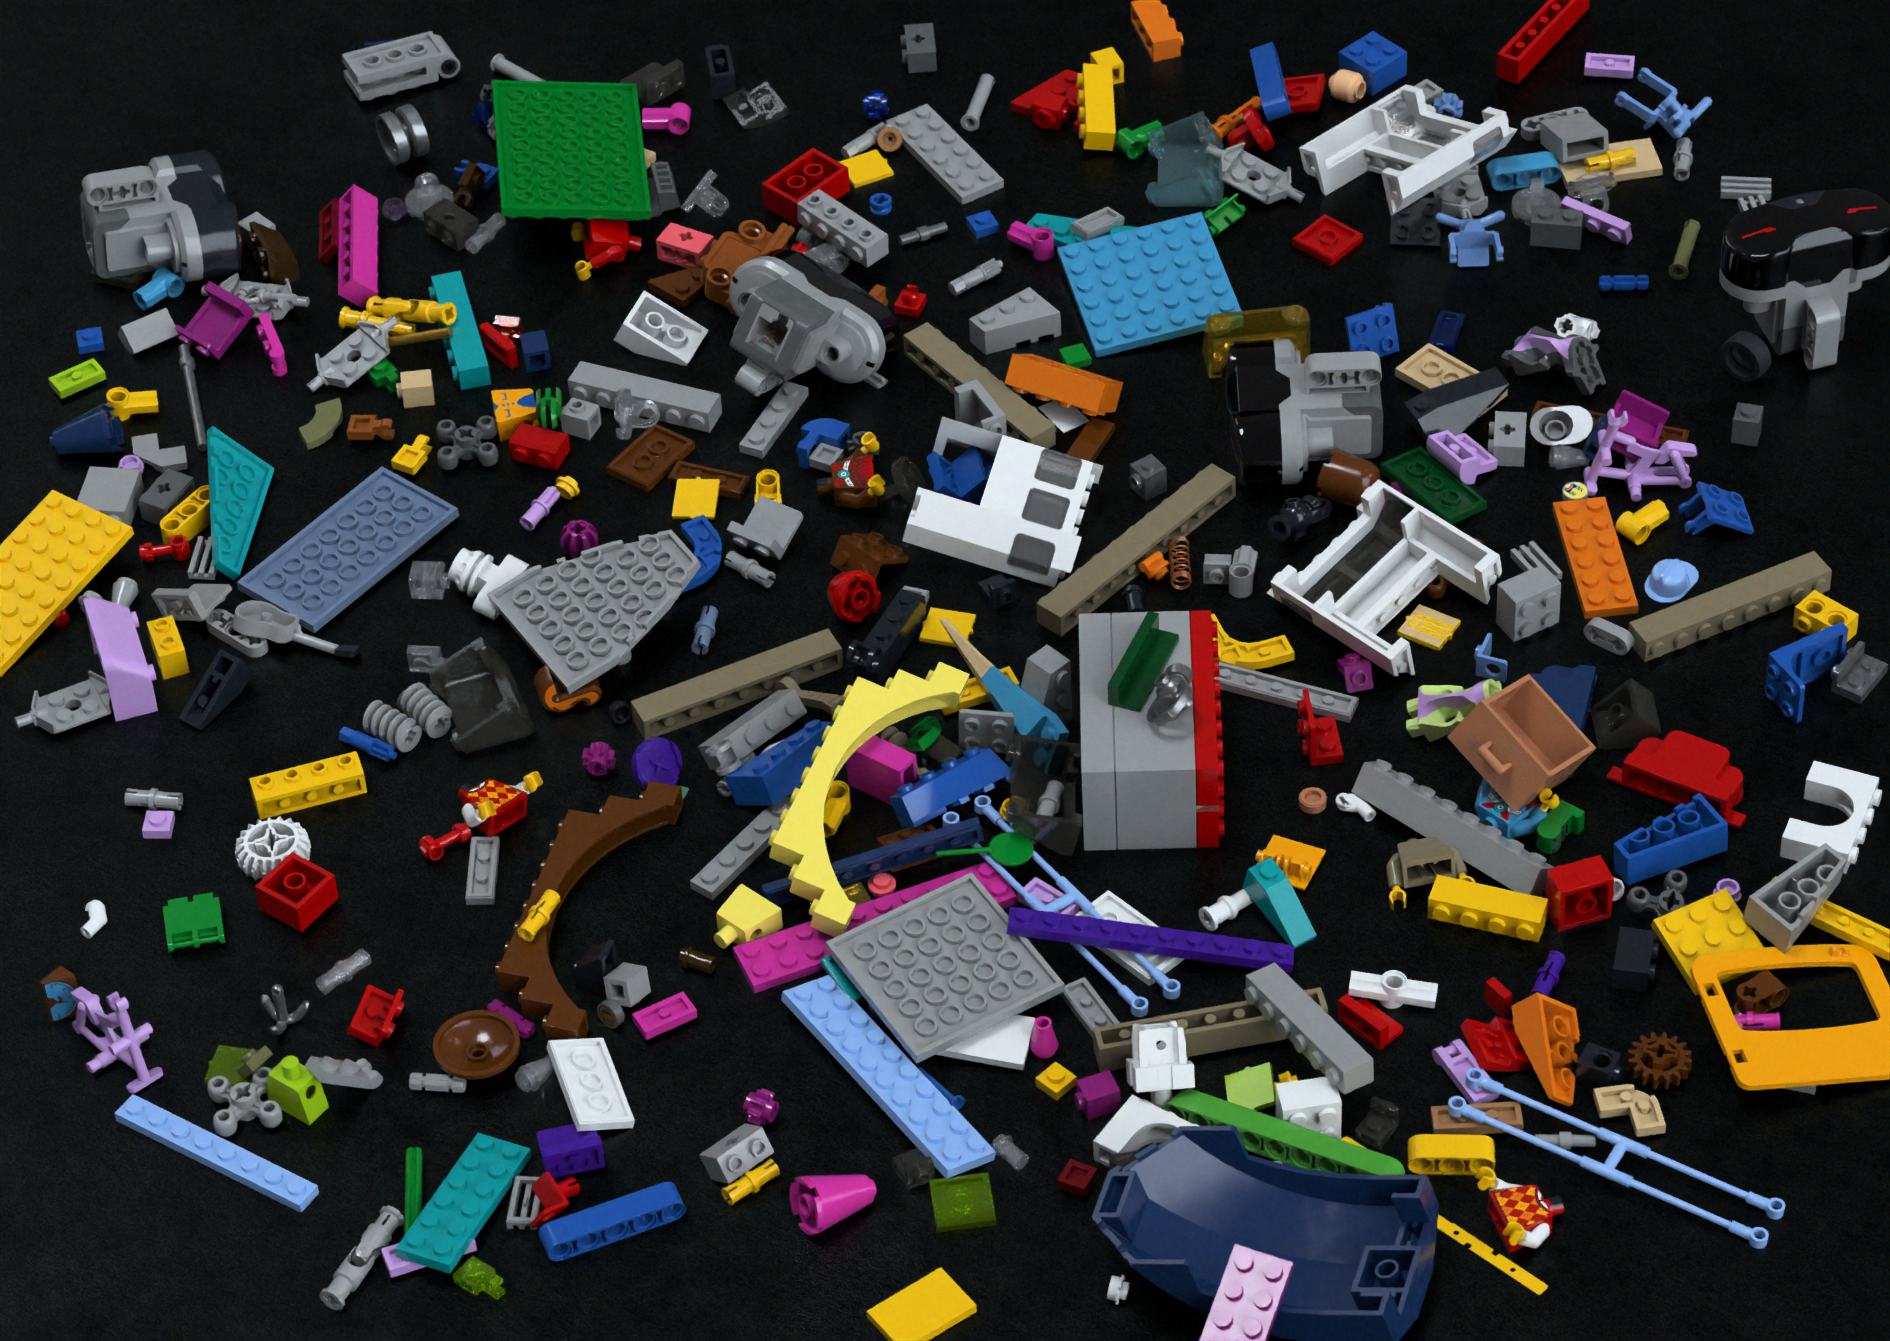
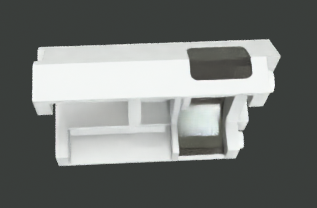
M1378 479L1372 486L1366 488L1361 495L1362 502L1356 507L1358 519L1352 521L1339 537L1334 538L1321 554L1316 555L1303 571L1297 573L1295 568L1288 565L1281 572H1278L1271 581L1272 588L1267 594L1393 676H1398V673L1415 675L1409 642L1401 637L1391 645L1376 634L1438 575L1487 605L1490 600L1489 588L1495 583L1497 577L1500 578L1502 573L1500 555Z

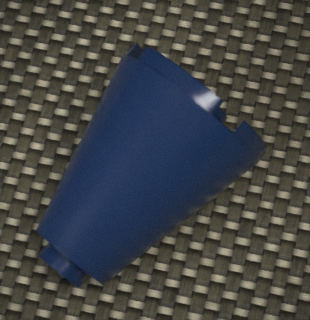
M110 402L103 403L54 429L52 436L49 438L52 449L54 451L57 450L59 454H102L123 451L124 448H121L120 445L125 444L121 420L119 416L114 417L111 412L115 407Z

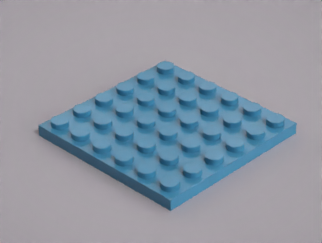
M1202 212L1057 248L1060 262L1096 358L1243 321L1242 311Z

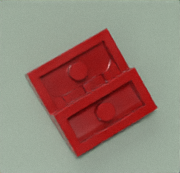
M1495 1017L1490 1024L1466 1019L1460 1026L1480 1069L1497 1072L1534 1069L1515 1032L1513 1021Z

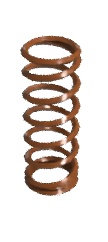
M1182 536L1172 537L1168 542L1171 586L1178 590H1184L1191 585L1190 555L1188 554L1189 541ZM1182 540L1186 542V546L1176 545L1173 548L1171 547L1176 541ZM1187 555V558H1177L1175 560L1173 559V556L1183 557ZM1174 562H1175V563H1185V562H1188V565H1186V564H1178V565L1174 566L1173 563H1174ZM1183 576V577H1186L1187 579L1184 580V581H1179V580H1176L1175 578H1176V577ZM1173 581L1179 583L1189 582L1184 586H1177Z

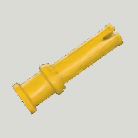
M344 306L339 316V327L342 329H346V327L359 329L356 323L358 320L379 325L388 318L374 316L366 310L363 312L350 310L349 307ZM398 321L399 324L388 332L389 335L393 336L416 333V324Z

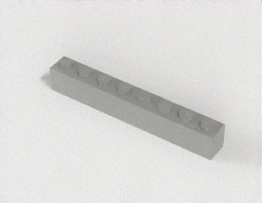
M1380 759L1364 762L1351 792L1426 838L1437 837L1445 845L1457 848L1465 862L1511 890L1542 897L1546 888L1547 869L1554 868L1546 863L1547 859L1545 857L1523 849L1524 845L1522 843L1503 837L1499 829L1483 825L1479 822L1480 819L1476 815L1457 809L1458 805L1448 799H1440L1435 795L1436 792L1433 789L1419 786L1413 782L1414 779L1410 775L1402 772L1398 773L1391 769L1392 765Z

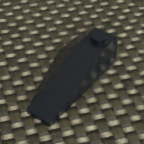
M1494 367L1428 389L1404 403L1408 421L1425 443H1427L1429 435L1446 430L1450 431L1454 436L1463 434L1471 424L1474 425L1479 420L1478 416L1486 408H1490L1510 385L1498 369Z

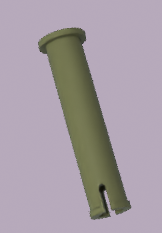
M1689 220V222L1686 221L1684 224L1674 262L1670 265L1668 271L1669 275L1674 279L1682 280L1688 276L1689 261L1700 230V224L1696 220Z

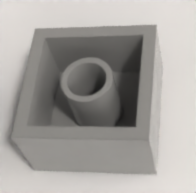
M1542 564L1499 583L1497 588V625L1515 642L1559 623L1561 582Z

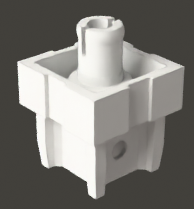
M1176 1020L1165 1023L1132 1024V1058L1126 1059L1127 1082L1130 1086H1133L1136 1092L1150 1091L1151 1103L1159 1108H1164L1173 1098L1172 1089L1195 1088L1194 1064L1187 1060L1183 1027H1177Z

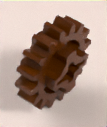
M1651 1032L1649 1039L1642 1035L1640 1036L1639 1043L1632 1042V1048L1628 1050V1071H1633L1634 1079L1641 1077L1642 1085L1650 1082L1653 1083V1089H1656L1658 1084H1663L1665 1089H1669V1083L1672 1082L1678 1086L1680 1085V1078L1685 1080L1688 1078V1071H1691L1692 1067L1691 1050H1686V1042L1677 1043V1036L1669 1039L1666 1032H1663L1661 1037H1657L1654 1032Z

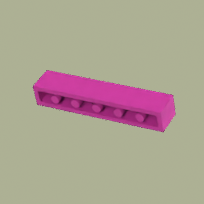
M353 184L339 199L338 295L363 308L369 298L378 294V198Z

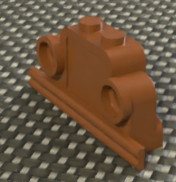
M746 220L739 225L738 234L729 231L723 233L718 240L714 239L708 255L704 254L698 265V268L702 269L700 281L705 286L704 293L706 297L727 307L731 314L737 316L729 295L730 282L735 271L743 263L761 256H771L783 261L788 240L794 233L795 228L788 226L786 223H781L776 232L772 234L766 231L762 223L755 220Z

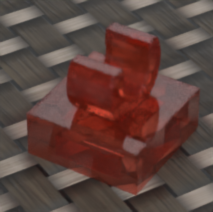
M495 315L493 323L495 329L511 343H513L514 338H520L519 334H524V328L519 317Z

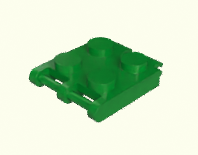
M213 892L193 895L192 902H188L187 897L168 900V906H163L169 953L175 952L176 948H185L193 945L194 948H198L200 944L214 943L216 941H219L220 944L225 943L219 897H213Z

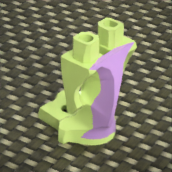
M1487 679L1478 682L1468 689L1455 685H1422L1418 688V698L1407 701V710L1412 719L1406 721V729L1412 738L1425 735L1429 742L1440 739L1450 734L1481 700H1485L1501 691L1500 681L1495 682L1493 679Z

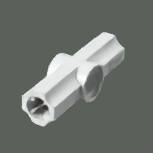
M1572 313L1557 318L1554 325L1557 329V335L1564 338L1583 336L1591 341L1592 339H1597L1600 332L1596 321L1582 318Z
M1351 970L1348 995L1379 1000L1381 1005L1389 1009L1399 1008L1403 1004L1435 1008L1438 984L1407 979L1405 974L1397 970L1386 971L1383 975Z

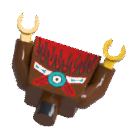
M867 432L862 436L861 443L864 445L863 447L859 446L846 459L831 464L830 478L816 479L818 495L834 493L835 505L837 507H850L853 509L878 507L877 496H881L884 493L885 488L883 486L885 481L880 475H874L871 454H868L869 451L876 452L879 449V442L872 432Z

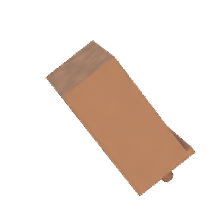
M1530 674L1489 698L1481 700L1447 736L1514 812L1538 798L1543 789H1552L1565 781L1596 749L1591 741Z

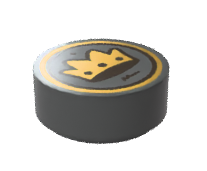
M606 999L597 1006L599 1018L609 1028L614 1029L624 1022V1011L615 1000Z

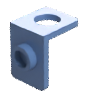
M1488 633L1483 644L1478 645L1475 650L1476 675L1505 682L1507 679L1508 662L1490 656L1492 651V634ZM1494 664L1500 668L1501 672L1492 673L1487 669L1486 665Z

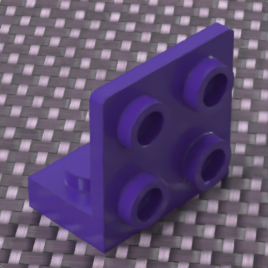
M570 1124L536 1133L545 1172H549L553 1178L605 1167L600 1135H597L596 1130L577 1131L575 1124Z

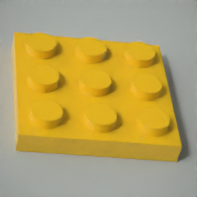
M1727 889L1656 918L1651 924L1694 995H1698L1699 992L1693 984L1690 970L1694 960L1698 957L1728 951L1764 948L1751 926L1743 920L1744 915ZM1748 972L1724 975L1717 978L1721 985Z

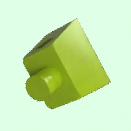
M287 1056L283 1058L269 1072L267 1076L268 1100L276 1101L281 1109L310 1126L329 1107L320 1081L304 1065L299 1063L297 1057Z

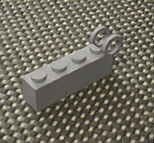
M795 689L777 690L699 745L698 748L710 770H715L718 776L727 775L742 765V758L806 714L807 711Z

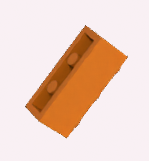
M1160 0L1132 1L1131 22L1153 62L1181 56V46L1184 45L1181 32H1177L1175 21L1169 17L1166 5H1162Z

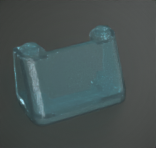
M1203 111L1150 132L1148 148L1151 155L1156 156L1159 161L1158 183H1149L1145 192L1148 201L1154 203L1155 206L1213 207L1218 205L1223 199L1224 181L1219 179L1217 158L1205 153V150L1209 144L1221 150L1224 147L1220 137Z

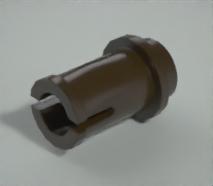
M689 946L688 948H682L678 957V963L682 964V967L686 969L692 967L707 974H712L717 958L695 951L694 947Z

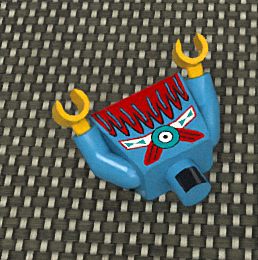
M1483 778L1477 792L1475 810L1480 823L1499 829L1502 832L1501 835L1509 840L1535 833L1539 823L1548 815L1547 810L1556 808L1560 800L1556 794L1548 800L1552 795V791L1549 788H1545L1539 795L1541 801L1535 799L1514 812Z

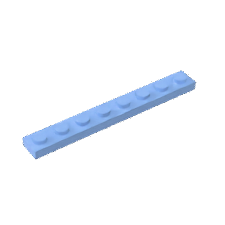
M134 1094L115 1112L116 1121L300 1213L319 1194L318 1185Z

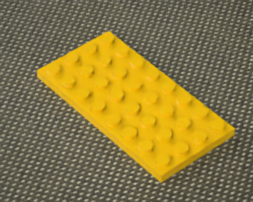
M52 490L0 545V678L55 620L60 611L70 604L134 535L131 526Z

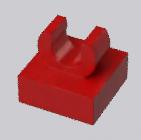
M907 284V290H902L894 304V313L918 318L927 302L926 294L918 293L917 286Z

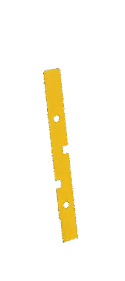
M1438 1214L1437 1228L1462 1245L1469 1243L1472 1245L1469 1248L1471 1251L1537 1295H1541L1548 1288V1285L1500 1253L1497 1256L1491 1254L1494 1249ZM1458 1231L1459 1234L1455 1235L1453 1232ZM1514 1268L1516 1271L1511 1272L1510 1269Z

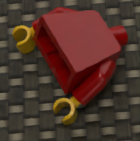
M593 218L585 220L584 224L575 222L572 225L573 241L583 240L585 259L589 260L588 263L586 261H578L576 263L575 270L579 280L589 279L591 276L590 269L592 268L596 270L610 262L624 261L628 250L639 252L642 243L641 237L630 236L628 223L620 219Z

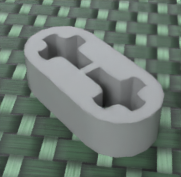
M1599 617L1592 618L1583 629L1584 635L1590 642L1618 655H1625L1635 643L1633 635L1628 630Z

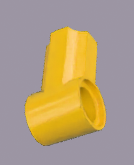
M116 387L110 389L106 394L107 403L110 402L115 407L114 410H111L113 416H119L121 421L129 419L131 414L159 412L156 390L129 392L125 388Z
M1661 500L1652 501L1634 514L1630 511L1623 513L1616 522L1615 530L1634 544L1640 545L1648 538L1652 529L1669 519V511Z
M836 780L832 782L825 800L823 826L826 838L835 835L843 817L851 810L849 786L843 781Z

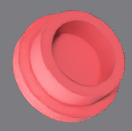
M879 873L869 879L868 889L875 898H880L895 891L896 880L890 874Z

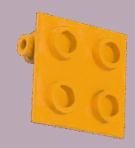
M1273 835L1266 849L1257 851L1255 860L1260 863L1271 857L1288 877L1292 887L1305 890L1326 850Z

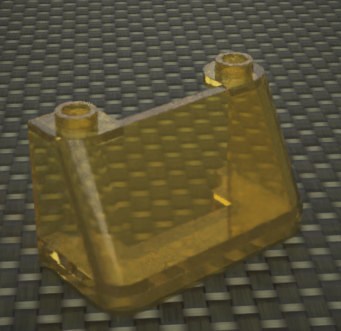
M1299 305L1217 313L1208 317L1203 339V356L1208 378L1221 377L1222 368L1224 366H1227V368L1232 367L1233 358L1272 354L1273 339H1289L1293 342L1295 350H1300L1301 364H1304L1306 357L1310 355V318L1308 311Z

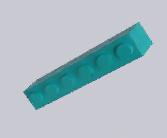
M461 271L431 276L432 287H428L430 300L436 301L438 304L451 302L456 306L457 316L454 323L445 325L442 322H438L439 329L451 327L453 331L452 337L442 338L444 349H449L446 350L449 365L454 364V366H451L453 380L459 381L461 390L491 385L488 362Z

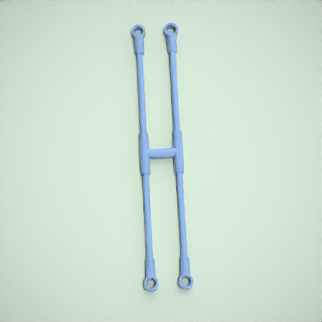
M980 795L975 798L974 810L977 814L987 816L1005 832H1015L991 806V799L988 796ZM947 812L943 815V827L959 822V815L956 812ZM978 843L971 844L973 848L982 847ZM1034 850L1031 858L1065 892V895L1047 905L1041 903L1032 893H1028L999 863L991 858L989 853H979L1024 898L1026 904L1033 910L1056 913L1075 902L1087 915L1097 919H1104L1083 894L1064 876H1060ZM1070 943L1118 990V994L1131 1006L1132 1015L1143 1017L1148 1013V1000L1146 998L1137 997L1126 985H1122L1081 944ZM1128 951L1150 973V977L1163 988L1164 997L1167 999L1179 997V981L1169 979L1161 970L1154 968L1139 952Z
M1471 1068L1466 1073L1465 1082L1469 1088L1478 1089L1481 1087L1497 1095L1503 1094L1597 1135V1138L1615 1145L1605 1163L1597 1162L1586 1156L1581 1157L1487 1116L1485 1112L1467 1105L1465 1099L1460 1096H1453L1449 1099L1447 1110L1453 1117L1465 1116L1479 1123L1484 1122L1574 1161L1580 1167L1628 1188L1631 1186L1728 1228L1729 1232L1749 1240V1244L1756 1249H1762L1767 1245L1769 1234L1766 1229L1761 1227L1752 1229L1735 1221L1730 1222L1634 1180L1632 1176L1615 1169L1625 1151L1645 1159L1648 1157L1743 1198L1746 1203L1765 1210L1767 1216L1771 1219H1780L1784 1214L1785 1203L1779 1198L1767 1199L1751 1191L1748 1193L1655 1153L1649 1147L1603 1127L1597 1128L1507 1089L1503 1084L1485 1077L1483 1071L1478 1068Z

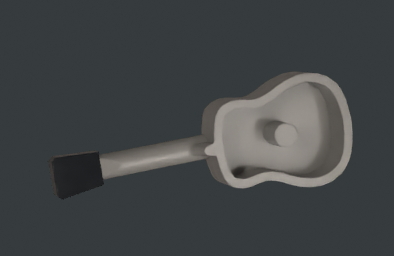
M250 600L241 603L235 609L233 628L241 634L266 638L277 643L294 641L344 658H352L360 651L359 645H337L304 634L299 624V616L284 612L270 603Z

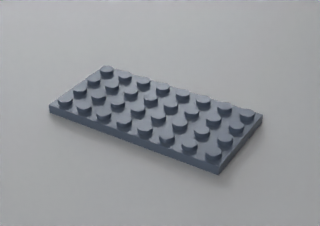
M380 467L238 580V590L255 600L270 603L284 612L299 616V624L315 633L459 516L458 508L388 469Z

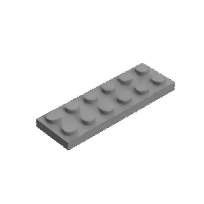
M928 104L886 121V124L889 123L892 127L901 131L903 135L902 145L962 205L1004 187V180Z

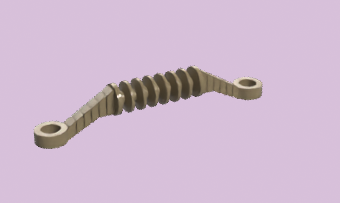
M788 676L783 677L775 684L776 691L795 689L803 705L823 709L831 714V717H833L836 707L838 705L843 706L845 702L842 700L843 695L801 690L798 684ZM890 725L875 734V736L907 750L904 744L908 740V736L902 731L899 732L896 727ZM917 766L918 781H920L919 776L928 772V770L925 768L918 769Z

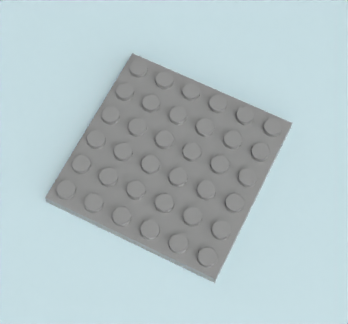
M972 872L826 941L828 953L916 1063L1064 992L1065 989L1064 982L1026 937L1007 934L1008 915Z

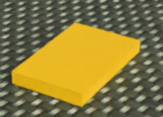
M940 1267L867 1311V1318L888 1341H929L977 1312V1306Z

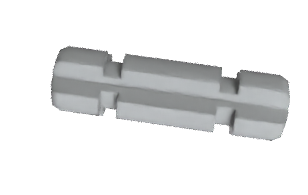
M413 1072L409 1078V1087L412 1090H422L423 1087L426 1091L449 1092V1089H453L452 1092L463 1093L467 1085L466 1079L455 1076L450 1078V1075L427 1073L426 1076H423V1073Z

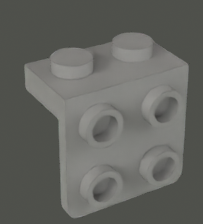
M760 497L745 524L741 525L731 521L727 531L733 537L732 541L743 548L748 546L762 556L768 557L769 555L780 560L802 522L803 514L769 498Z

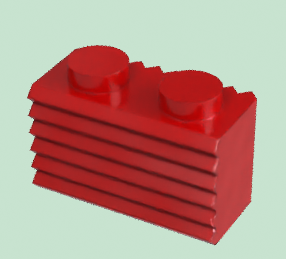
M520 423L516 432L509 439L511 459L518 462H526L527 464H535L536 466L539 465L542 468H553L555 471L571 450L569 434Z

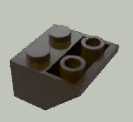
M255 221L249 222L251 233H248V239L251 247L254 248L251 257L254 265L260 267L263 280H268L270 284L285 285L286 278H288L289 283L301 280L298 261L281 233Z

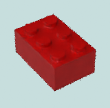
M812 148L762 183L764 207L793 224L801 226L798 222L797 203L818 189L835 200L849 192L848 167Z

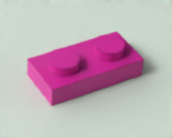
M680 992L633 1013L632 1017L634 1024L644 1038L648 1040L697 1018V1010L686 994Z

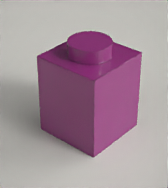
M1110 1070L1077 1080V1093H1074V1101L1079 1111L1083 1110L1087 1119L1091 1120L1120 1110V1089Z

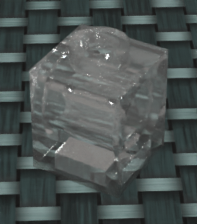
M412 562L408 579L411 598L443 599L445 589L450 587V580L448 579V573L445 571L444 562Z

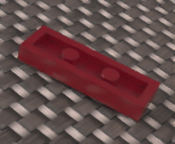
M336 198L319 212V260L325 264L338 257L339 200Z

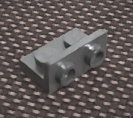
M1859 641L1854 648L1847 650L1844 660L1840 664H1836L1830 674V679H1832L1831 691L1859 704L1863 702L1878 684L1888 669L1887 663L1864 654L1865 643Z

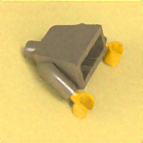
M1437 837L1411 838L1407 842L1399 843L1397 845L1398 853L1392 855L1386 866L1389 888L1392 889L1389 894V904L1392 910H1394L1393 902L1395 900H1401L1404 909L1406 908V893L1401 890V887L1405 889L1435 882L1437 875L1456 879L1458 877L1460 880L1475 883L1472 877L1466 876L1468 871L1459 850L1445 845Z

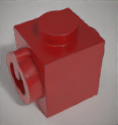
M1041 90L1031 103L1032 123L1043 129L1052 128L1059 130L1062 124L1068 121L1070 116L1068 97Z

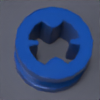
M885 193L872 195L870 197V211L875 215H886L891 212L892 200L890 195Z

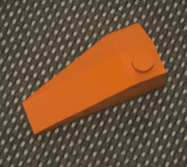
M1537 992L1511 1006L1513 1026L1548 1098L1569 1107L1573 1105L1575 1076L1572 1072V1065L1577 1063L1578 1055L1574 1052V1045L1579 1042L1580 1037L1576 1009Z

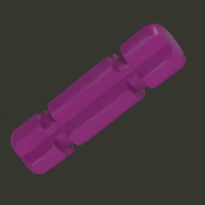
M494 999L488 1004V1011L497 1012L509 1018L517 1027L520 1036L529 1039L531 1035H534L536 1031L534 1029L535 1025L529 1020L524 1019L516 1011L505 1006L498 999Z

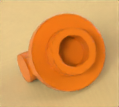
M1156 551L1139 563V569L1146 573L1149 580L1155 578L1158 581L1169 572L1166 567L1170 563L1167 560L1165 561L1161 552Z

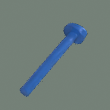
M918 1067L926 1078L950 1102L951 1106H954L957 1111L962 1108L965 1099L961 1095L954 1097L922 1067Z

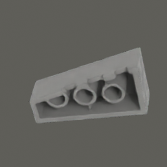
M1824 843L1749 896L1743 920L1786 954L1840 883L1847 859L1827 843Z

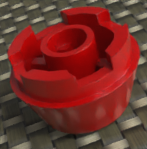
M862 570L842 572L831 580L827 590V598L835 613L842 620L862 622V618L866 617L870 612L875 613L878 609L881 592L877 590L876 580L868 572Z

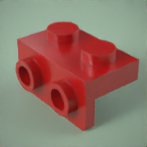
M368 984L346 1033L376 1047L380 1045L383 1038L389 1039L396 1025L391 1022L393 1016L398 1018L405 1002L400 1001L404 990L398 989L396 995L393 996Z

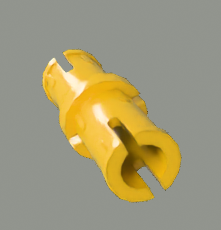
M1630 147L1616 152L1609 150L1605 151L1603 155L1584 158V164L1589 165L1584 166L1585 170L1589 174L1607 168L1613 170L1616 166L1635 163L1636 157L1629 156L1634 155L1635 151Z
M550 889L546 890L538 903L529 909L528 917L517 930L520 938L528 942L532 941L539 929L549 922L550 914L561 901L558 893Z
M768 1159L754 1170H748L742 1174L741 1178L721 1189L725 1201L730 1198L728 1204L734 1205L735 1202L749 1193L755 1194L758 1192L760 1186L780 1175L777 1164H773L774 1161Z

